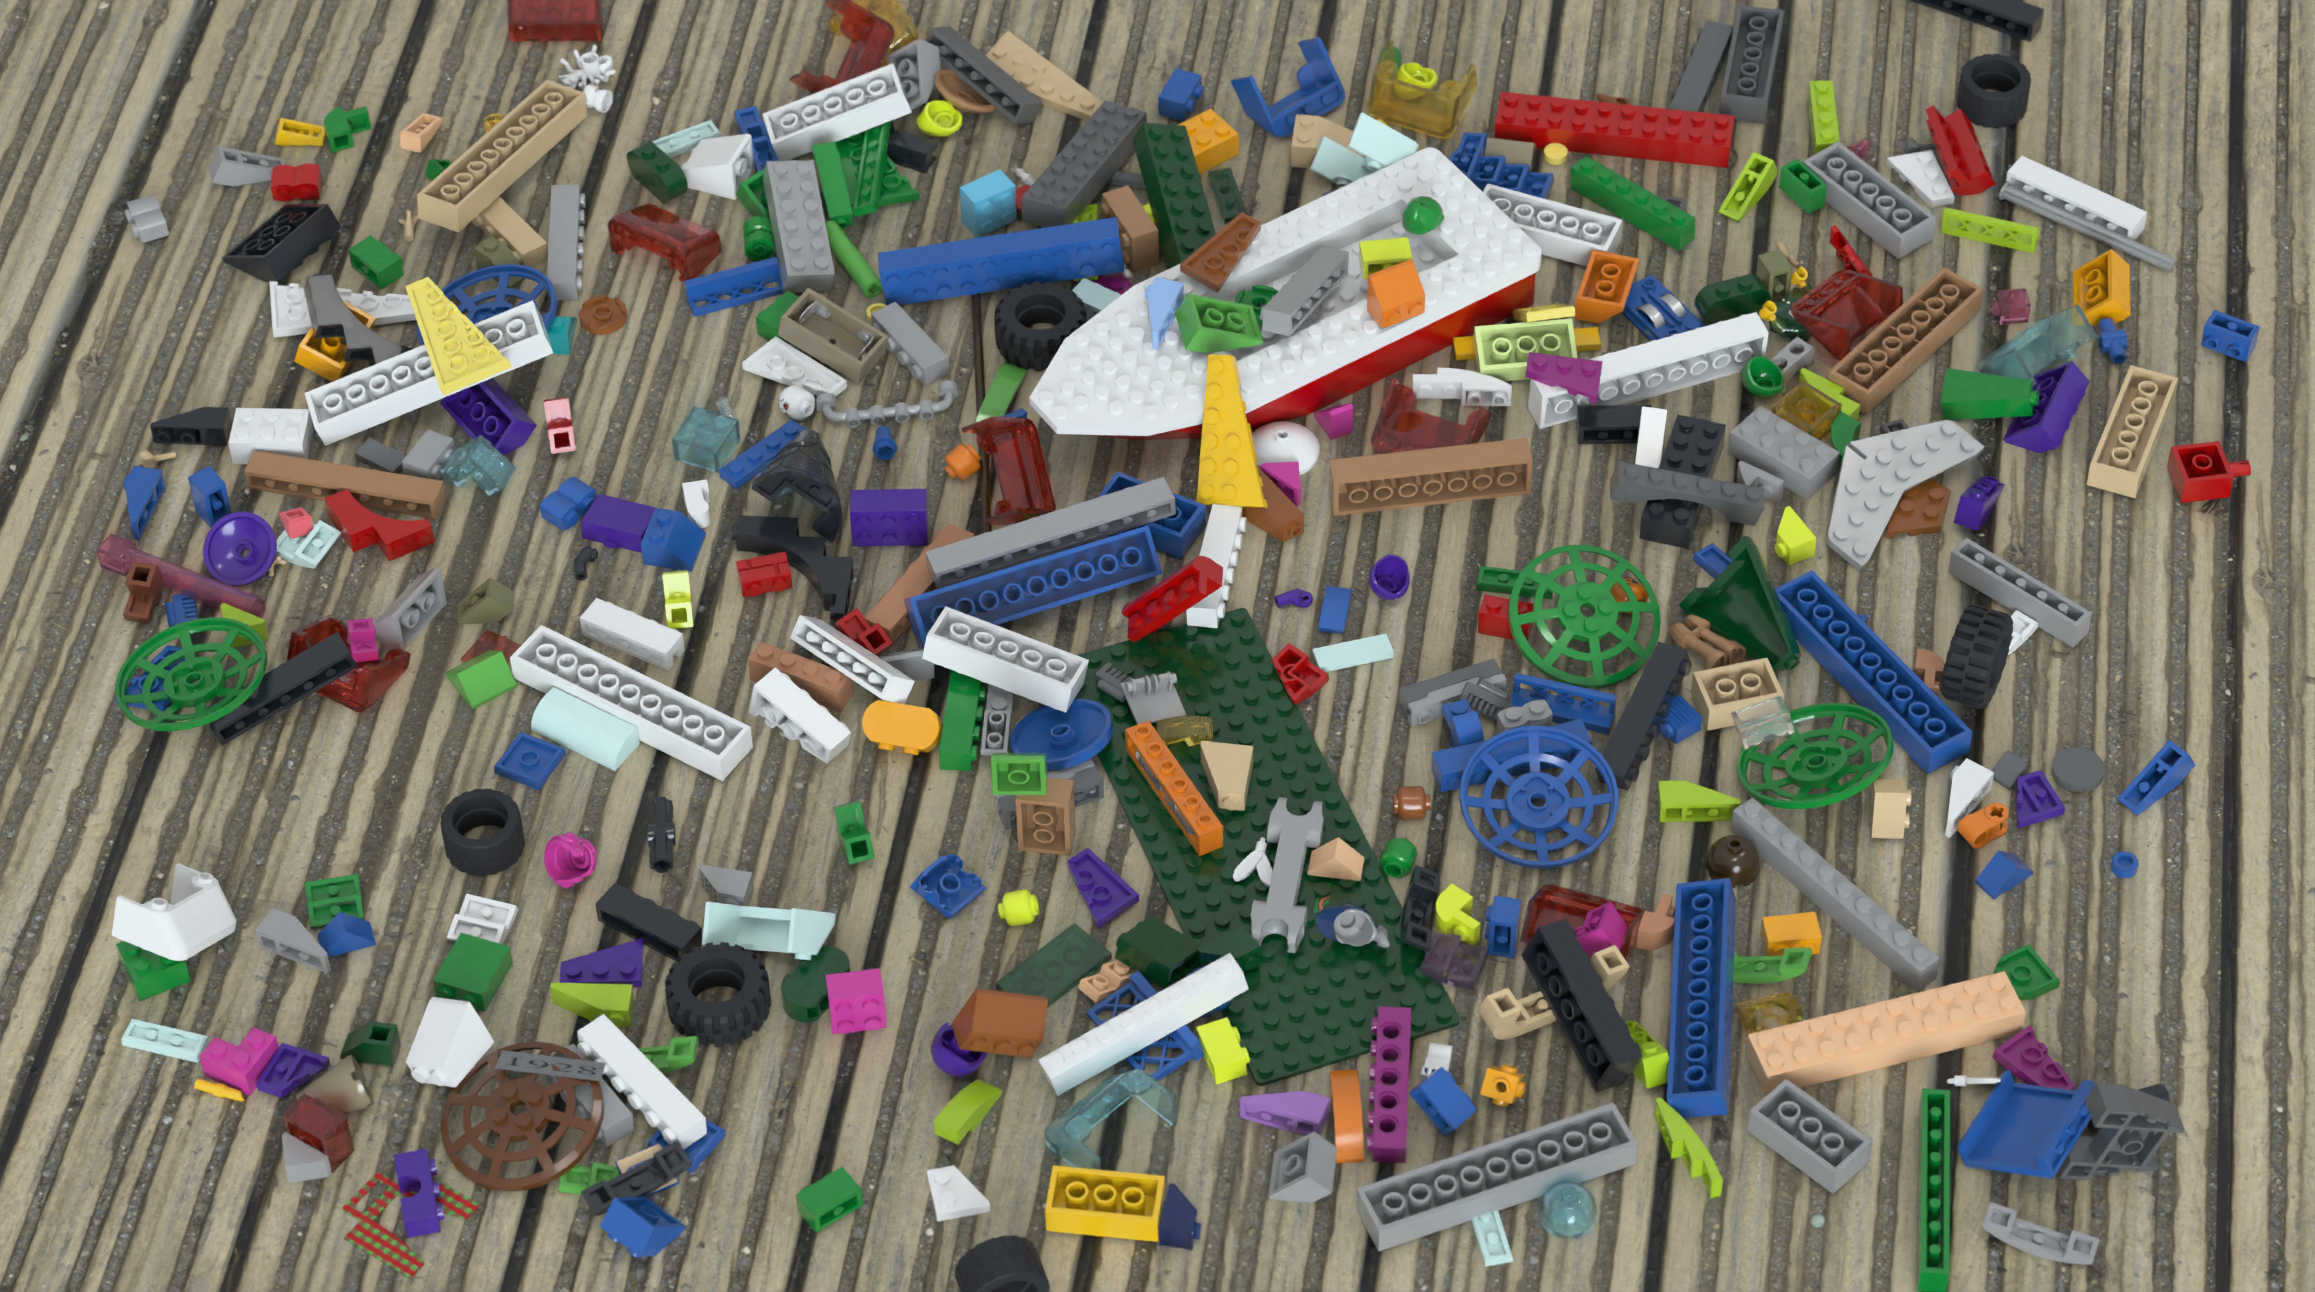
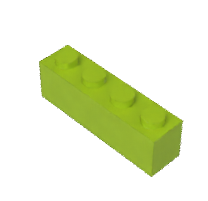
M1809 81L1807 106L1813 155L1836 142H1840L1833 81Z

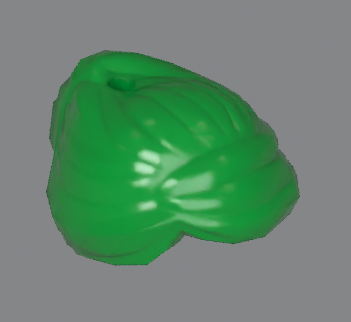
M1427 196L1412 198L1404 207L1402 213L1403 228L1415 235L1425 234L1436 229L1444 220L1441 205L1435 199Z
M1756 356L1749 359L1741 370L1742 383L1745 389L1757 397H1775L1784 389V375L1782 371L1764 356Z

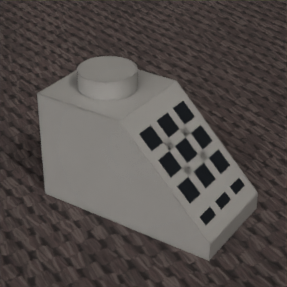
M700 865L701 886L715 903L749 906L754 892L752 872Z

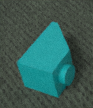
M554 316L551 325L546 330L554 352L552 354H571L577 317Z

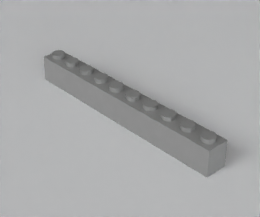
M1164 477L1150 480L1146 483L1127 487L1123 490L1080 502L1051 513L1032 517L1013 525H1007L978 536L960 540L943 547H937L926 552L927 568L936 588L940 589L1175 515V497Z
M1753 797L1733 810L1731 831L1735 835L1743 836L1750 840L1758 850L1759 856L1916 992L1937 979L1940 961L1937 955Z

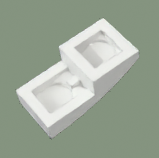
M2018 610L2011 616L2013 620V633L2008 655L2019 648L2038 628V622Z

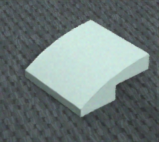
M320 520L317 524L312 523L313 530L309 535L291 539L287 535L286 530H284L277 539L276 557L280 556L287 562L315 569L340 537L341 531Z

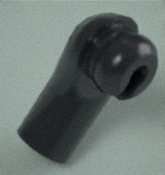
M590 546L584 547L573 560L576 580L581 581L587 578L586 564L588 561L591 563L595 562V559L598 558V551L596 549H592Z

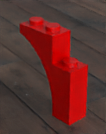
M348 489L325 498L329 518L336 528L341 531L342 537L353 552L377 543L388 561H392L434 543L432 525L428 519L407 521L380 516L357 502Z

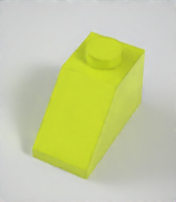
M1787 506L1777 531L1775 551L1790 566L1815 555L1817 538L1790 506Z

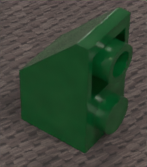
M370 1021L350 1032L345 1040L340 1058L344 1059L352 1055L359 1062L394 1066L401 1047L397 1025Z

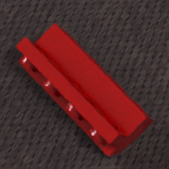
M1934 105L1925 109L1929 118L1926 120L1952 191L1960 196L1976 195L1996 185L1972 122L1961 108L1945 118Z
M1198 556L1123 607L1121 612L1122 615L1129 619L1127 638L1134 643L1221 588L1223 567L1208 557Z

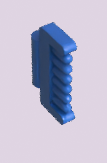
M193 592L175 594L172 596L173 602L165 604L169 627L199 619L197 617L198 613L196 612L197 608H195Z

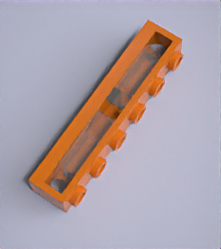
M1149 720L1125 729L1127 753L1198 855L1202 856L1223 847V826L1220 820L1210 809Z

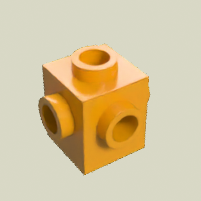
M1502 1064L1501 1067L1492 1065L1486 1070L1480 1094L1493 1098L1492 1102L1501 1106H1508L1509 1103L1513 1104L1518 1098L1522 1099L1526 1088V1083L1523 1082L1524 1074L1517 1073L1518 1068Z

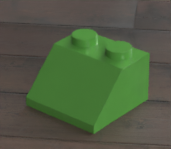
M1005 752L993 753L991 755L993 795H1046L1047 753Z

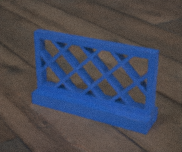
M1139 971L1129 976L1130 982L1086 1011L1087 1016L1097 1027L1109 1021L1100 1020L1097 1017L1102 1011H1113L1112 1018L1118 1016V1011H1127L1157 994L1155 989ZM1130 992L1135 997L1134 1005L1120 1004L1121 998ZM1184 1025L1166 1035L1165 1041L1157 1040L1146 1046L1142 1056L1130 1055L1125 1060L1147 1086L1150 1087L1191 1058L1196 1062L1204 1054L1200 1041ZM1149 1047H1163L1162 1056L1148 1057ZM1168 1048H1177L1183 1052L1177 1058H1166ZM1146 1063L1160 1064L1159 1070L1151 1076H1148L1144 1071Z

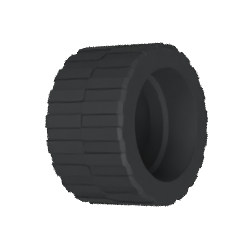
M1983 54L1982 56H1976L1966 62V65L1961 70L1957 107L1961 108L1973 124L1986 128L2008 127L2015 124L2024 117L2027 111L2031 85L2030 72L2024 64L2007 55ZM1986 89L1999 90L2002 92H1990L1986 91Z
M488 788L473 789L472 791L462 793L458 797L456 796L444 808L440 824L445 852L451 865L456 867L457 870L473 876L494 875L507 870L522 855L525 841L520 810L517 803L509 795L499 790L496 791ZM491 825L502 828L497 834L484 839H471L463 836L469 830L479 826Z
M1004 1235L988 1239L969 1249L960 1258L955 1267V1279L960 1292L1050 1291L1049 1281L1034 1243L1025 1237Z

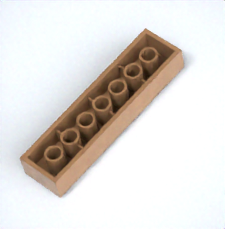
M1943 267L1828 372V380L1845 388L1844 397L1860 404V412L1867 415L1981 310L1984 289Z
M1521 438L1329 460V498L1333 516L1531 494L1533 458L1528 439Z

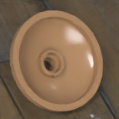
M950 69L937 72L934 78L936 88L943 98L952 104L956 110L968 113H989L997 109Z

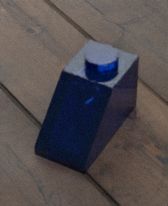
M1169 1183L1159 1225V1245L1193 1250L1195 1239L1200 1240L1202 1223L1198 1222V1214L1195 1207L1175 1184Z

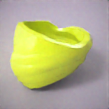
M1406 63L1399 68L1397 79L1394 82V90L1401 99L1420 97L1431 91L1437 83L1438 77L1431 68H1422L1419 63Z
M936 100L927 103L922 113L918 115L916 122L920 131L933 137H945L953 134L962 126L963 117L949 102Z

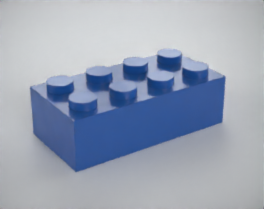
M1116 472L1098 497L1146 482ZM1173 493L1175 497V515L1117 534L1148 525L1156 549L1183 558L1206 526L1205 505Z

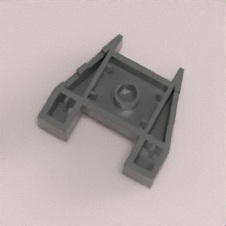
M2097 1083L2085 1101L2094 1127H2099L2101 1130L2096 1137L2079 1136L2057 1172L2059 1179L2090 1180L2094 1179V1174L2107 1173L2108 1177L2119 1176V1171L2136 1169L2137 1173L2158 1170L2159 1166L2154 1154L2169 1133L2185 1132L2176 1104L2122 1084Z

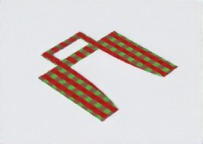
M377 1171L341 1208V1210L360 1220L343 1239L411 1279L424 1263L399 1238L373 1221L400 1193L398 1182ZM432 1176L433 1181H438L441 1197L436 1198V1204L442 1203L443 1213L467 1220L480 1206V1204ZM378 1181L389 1187L364 1214L353 1208ZM405 1192L402 1194L406 1195L407 1197H412L416 1195L417 1192Z

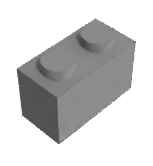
M427 430L402 460L404 475L439 480L443 471L456 458L453 438Z

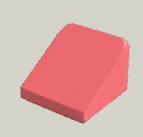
M302 507L279 513V518L291 539L309 535L313 530L312 517Z

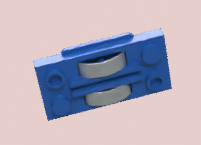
M1653 275L1632 284L1623 314L1650 341L1705 327ZM1645 330H1648V331L1652 334L1653 337H1651L1650 335L1646 334L1644 331H1645Z

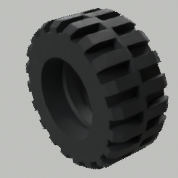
M1039 281L1033 282L1031 285H1027V283L1020 285L1019 289L1013 288L1007 295L1002 297L995 309L994 325L997 349L1006 360L1009 359L1011 364L1015 366L1020 365L1021 368L1026 370L1031 368L1042 372V369L1048 368L1065 338L1087 322V313L1083 301L1071 289L1068 291L1065 286L1060 284L1056 286L1053 282L1040 284ZM1038 323L1054 325V327L1048 329H1031L1027 326Z
M1975 604L1968 606L1964 610L1952 637L1943 668L1941 693L1946 699L1978 709L1987 707L1989 702H1991L2000 682L2012 640L2013 620L2009 614Z
M713 942L706 943L705 947L702 948L696 946L690 950L689 954L684 953L678 958V963L672 964L669 974L666 976L665 995L669 1019L679 1034H685V1037L697 1036L700 1045L708 1046L709 1044H715V1047H723V1044L730 1043V1045L737 1044L739 1039L742 1038L746 1040L753 1035V1030L757 1032L763 1026V1021L768 1018L770 1013L771 995L765 965L756 957V954L750 950L745 952L742 946L736 944L729 946L727 942H720V945H713ZM717 986L731 987L740 991L733 998L717 1003L705 1002L697 998L701 992Z

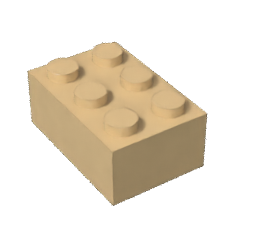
M1768 658L1693 672L1691 694L1707 731L1782 715L1784 694Z

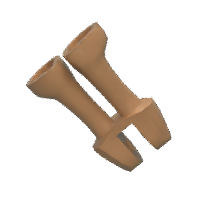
M1690 614L1684 618V625L1676 623L1669 628L1671 637L1681 648L1691 649L1706 660L1705 670L1741 663L1746 655L1745 647L1736 641L1728 640L1710 630V621ZM1704 640L1707 641L1708 643H1710L1711 645H1713L1715 648H1713L1712 646L1706 644V643L1703 642V641H1704Z

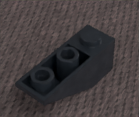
M201 407L150 424L154 443L227 446L232 421L228 407Z

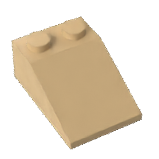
M1296 114L1291 145V167L1310 168L1323 136L1362 157L1364 155L1347 147L1353 133L1352 130L1320 116Z

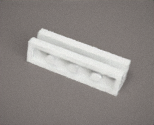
M596 598L580 617L582 635L667 671L674 665L673 655L680 657L685 651L683 633L663 626L654 620L639 616L633 611H627L615 606L611 602Z

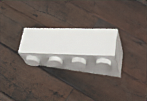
M774 668L754 685L748 713L754 717L757 715L764 717L766 725L771 728L779 727L783 730L784 736L791 741L799 740L802 748L828 764L848 746L851 731H849L846 724L836 720L826 707L816 703L809 693L796 686L787 674L781 673L778 669Z

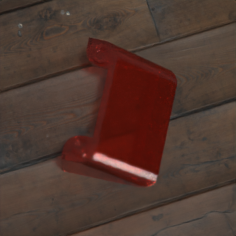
M1840 270L1791 306V314L1835 359L1841 361L1853 350L1850 347L1851 342L1875 324H1882L1903 305V287L1852 270Z
M1392 378L1371 437V443L1377 451L1385 454L1476 444L1485 432L1492 414L1485 407L1479 406L1478 410L1473 411L1468 416L1466 424L1462 425L1415 410L1416 393L1397 379Z
M1546 884L1528 902L1520 941L1528 945L1540 926L1567 919L1571 928H1579L1583 926L1589 911L1611 902L1628 926L1620 948V953L1628 963L1637 941V931L1645 910L1565 887Z

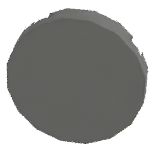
M2071 747L2057 753L2053 758L2051 770L2054 781L2060 787L2072 792H2077V790L2089 792L2097 788L2103 781L2105 766L2102 759L2095 752L2086 748Z

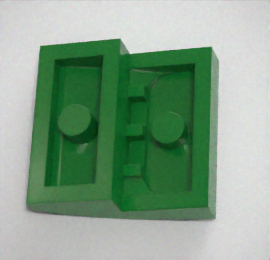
M358 874L305 882L311 929L327 926L339 912L364 920Z

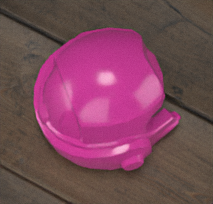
M573 832L556 835L551 838L545 848L544 864L546 871L557 885L568 889L574 886L575 883L583 881L584 877L592 875L597 864V850L588 840L579 838Z

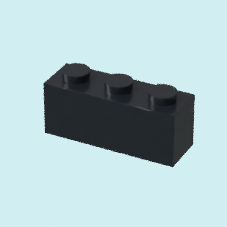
M1652 405L1577 406L1576 427L1578 444H1637L1642 407L1652 408Z

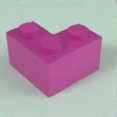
M1608 902L1589 911L1583 926L1574 930L1579 943L1590 959L1594 953L1616 945L1620 951L1628 926L1613 904Z
M253 1027L239 1046L214 1037L200 1055L204 1076L251 1096L257 1088V1081L279 1048L276 1036Z

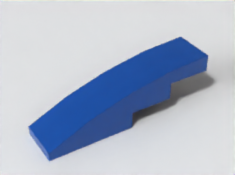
M757 106L734 111L740 135H751L756 173L765 169L767 161H779L771 144L764 121H761Z

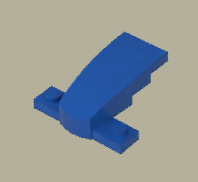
M1464 132L1458 149L1448 158L1482 192L1487 184L1548 199L1554 183L1553 173L1530 172L1529 164H1506L1505 156H1482L1486 147L1487 133Z

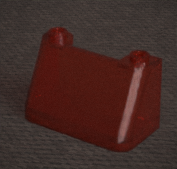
M647 203L618 213L608 222L612 252L622 255L626 250L630 251L636 245L668 260V268L672 270L676 268L681 274L679 281L683 283L686 280L696 278L722 251L720 236L716 231L659 208L654 204Z
M328 615L291 632L287 661L337 632L351 653L350 644L347 643L348 630L346 625L341 620ZM394 648L387 652L385 661L379 658V660L356 662L357 668L319 689L316 693L355 712L366 711L408 669L411 654L402 649Z

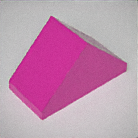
M1352 403L1335 405L1313 413L1314 418L1330 440L1353 432Z
M1298 461L1263 463L1260 465V469L1298 507L1301 504Z

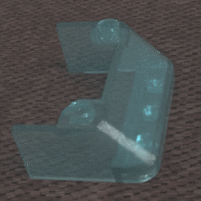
M2075 305L2031 324L1979 362L1976 367L1980 373L2031 380L2034 386L2037 384L2033 378L2036 374L2059 358L2064 357L2067 360L2078 353L2076 350L2078 347L2098 339V336L2080 306Z
M1136 1069L1111 1075L1046 1127L1044 1131L1045 1144L1072 1167L1101 1170L1100 1157L1083 1144L1090 1137L1091 1129L1134 1095L1173 1126L1177 1123L1176 1096L1143 1070Z

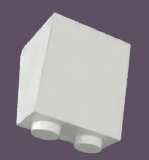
M743 134L701 139L697 147L693 148L688 161L681 167L686 177L688 188L736 200V193L740 183L750 178L755 170L751 135Z
M432 997L425 1010L406 1063L416 1081L456 1088L494 1044V1040L470 1002Z

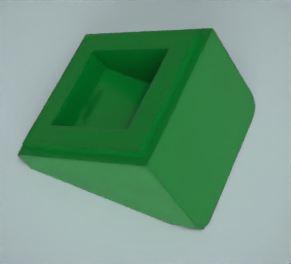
M430 159L425 175L432 182L452 163L446 159Z

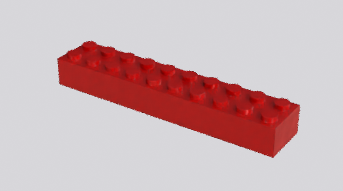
M1501 92L1495 121L1494 138L1534 143L1536 148L1545 149L1547 145L1552 143H1559L1564 145L1569 152L1728 168L1734 116Z

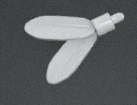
M1264 837L1256 843L1255 851L1250 853L1234 870V881L1244 880L1257 868L1261 882L1266 886H1270L1273 871L1265 855L1267 844Z
M1955 1075L1954 1078L1947 1080L1948 1084H1954L1955 1087L1967 1086V1084L2001 1082V1078H1967L1966 1075Z

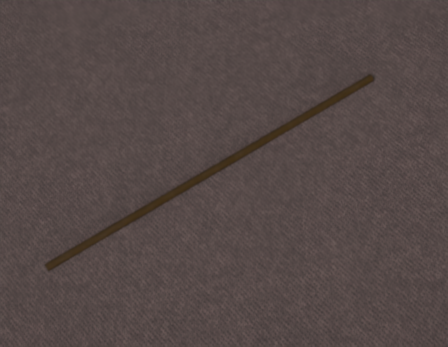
M981 293L971 295L977 415L986 396ZM977 429L978 454L982 458L979 461L982 533L992 531L988 448L982 444L984 431Z

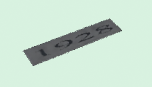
M502 1050L495 1069L600 1081L606 1063ZM551 1064L555 1065L560 1070L554 1071Z

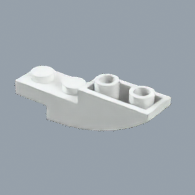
M1437 367V374H1413L1412 399H1462V406H1511L1512 385L1489 375L1463 369Z

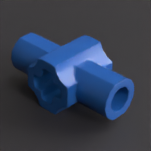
M2111 318L2102 319L2098 323L2100 330L2097 336L2100 353L2108 352L2113 364H2121L2127 359L2125 353L2128 345L2126 332L2122 329L2117 330Z

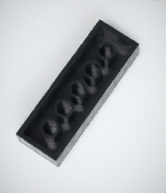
M1677 414L1658 469L1713 479L1724 447L1726 424ZM1680 499L1647 500L1641 517L1639 539L1689 549L1703 504Z
M1567 919L1540 926L1522 952L1523 960L1595 1091L1599 1092L1624 1084L1643 1057L1639 1045L1634 1042L1626 1022L1619 1015L1614 1000L1608 995L1602 984L1601 977L1594 970L1587 952L1583 950L1575 930L1571 928Z

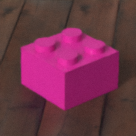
M880 968L826 975L832 1034H847L856 1031L887 1028Z

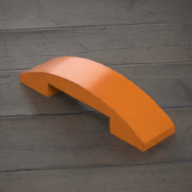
M1332 1070L1330 1071L1335 1147H1337L1336 1163L1364 1162L1358 1071Z

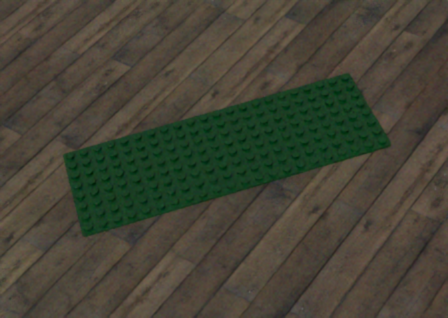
M1239 608L1225 612L1224 618L1219 620L1218 628L1183 624L1148 634L1135 643L1127 640L1077 655L1089 660L1084 684L1075 699H1088L1098 702L1106 707L1110 713L1113 722V734L1108 744L1097 756L1185 936L1202 946L1241 925L1251 935L1250 915L1253 901L1267 902L1270 886H1266L1261 882L1257 868L1241 881H1234L1233 874L1237 866L1250 853L1255 851L1256 843L1262 837L1265 838V843L1267 844L1265 855L1273 871L1278 843L1267 842V832L1270 814L1279 797L1287 798V810L1296 816L1309 813L1313 802H1322L1323 838L1321 846L1339 837L1364 857L1361 881L1308 875L1311 852L1317 848L1307 847L1296 905L1308 907L1304 937L1296 953L1287 952L1288 940L1281 934H1269L1263 938L1260 947V964L1251 970L1243 972L1248 990L1232 998L1226 1008L1221 1011L1223 1017L1228 1018L1231 1027L1236 1026L1241 1039L1239 1044L1241 1048L1245 1047L1248 1052L1250 1063H1247V1067L1256 1085L1264 1086L1371 1053V1040H1377V1034H1372V1017H1378V1006L1411 1008L1410 1040L1460 1024V1017L1426 952L1402 941L1401 919L1403 908L1297 705L1291 701L1272 663V657L1247 609ZM1106 663H1111L1112 668L1115 667L1117 671L1120 670L1122 674L1125 673L1127 677L1130 676L1133 679L1143 678L1146 675L1150 678L1152 674L1158 676L1165 674L1167 671L1176 674L1177 683L1173 684L1186 716L1151 724L1222 824L1223 847L1199 856L1127 753L1125 729L1137 724L1127 700L1121 702L1097 688L1099 681L1096 680V672ZM1201 741L1253 746V768L1245 811L1218 808L1201 764ZM1329 896V902L1324 908L1348 903L1367 910L1374 924L1383 926L1388 930L1390 946L1382 948L1377 946L1375 940L1363 946H1352L1322 935L1314 923L1315 913L1313 910L1317 897L1326 898Z

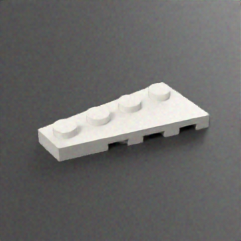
M776 336L742 362L743 370L788 386L799 385L816 396L829 393L836 397L847 388V380Z

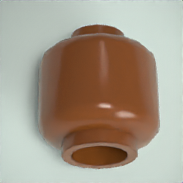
M1403 786L1397 790L1396 794H1393V812L1402 821L1422 820L1426 815V810H1431L1430 794L1425 795L1422 786Z

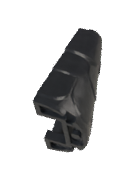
M805 429L798 433L776 454L777 457L752 482L751 489L772 502L786 487L790 488L823 510V513L812 523V530L832 542L838 535L842 524L841 500L835 484L831 460L820 434L816 433L815 430Z

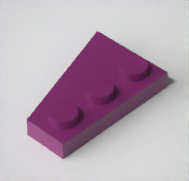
M2030 1025L1994 1050L1992 1058L2027 1085L2066 1090L2075 1089L2074 1083L2059 1063L2054 1062L2047 1054L2048 1048L2043 1042L2039 1043L2035 1038V1031Z

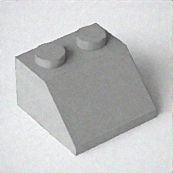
M1312 1132L1275 1151L1268 1197L1272 1200L1313 1203L1331 1194L1337 1147L1317 1133Z

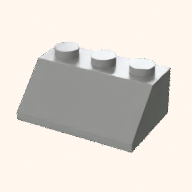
M436 567L420 574L412 583L407 585L405 591L397 599L393 600L390 607L376 619L374 628L378 642L403 652L447 604L440 568Z

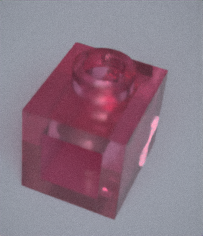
M2026 288L1998 290L1996 301H1992L1993 315H1997L1999 325L2028 323L2031 304Z

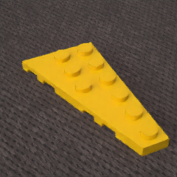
M1208 354L1196 502L1204 505L1218 504L1268 508L1267 501L1262 493V478L1259 477L1256 465L1258 460L1250 423H1247L1246 404L1241 396V381L1236 358L1232 355Z

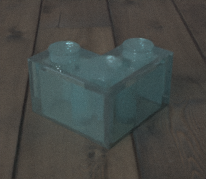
M480 435L455 449L440 471L457 487L473 480L491 496L506 486L516 467L507 457L503 456L492 446L487 439Z

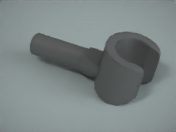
M1913 138L1906 140L1909 147L1904 148L1908 154L1936 149L1934 144H1918Z

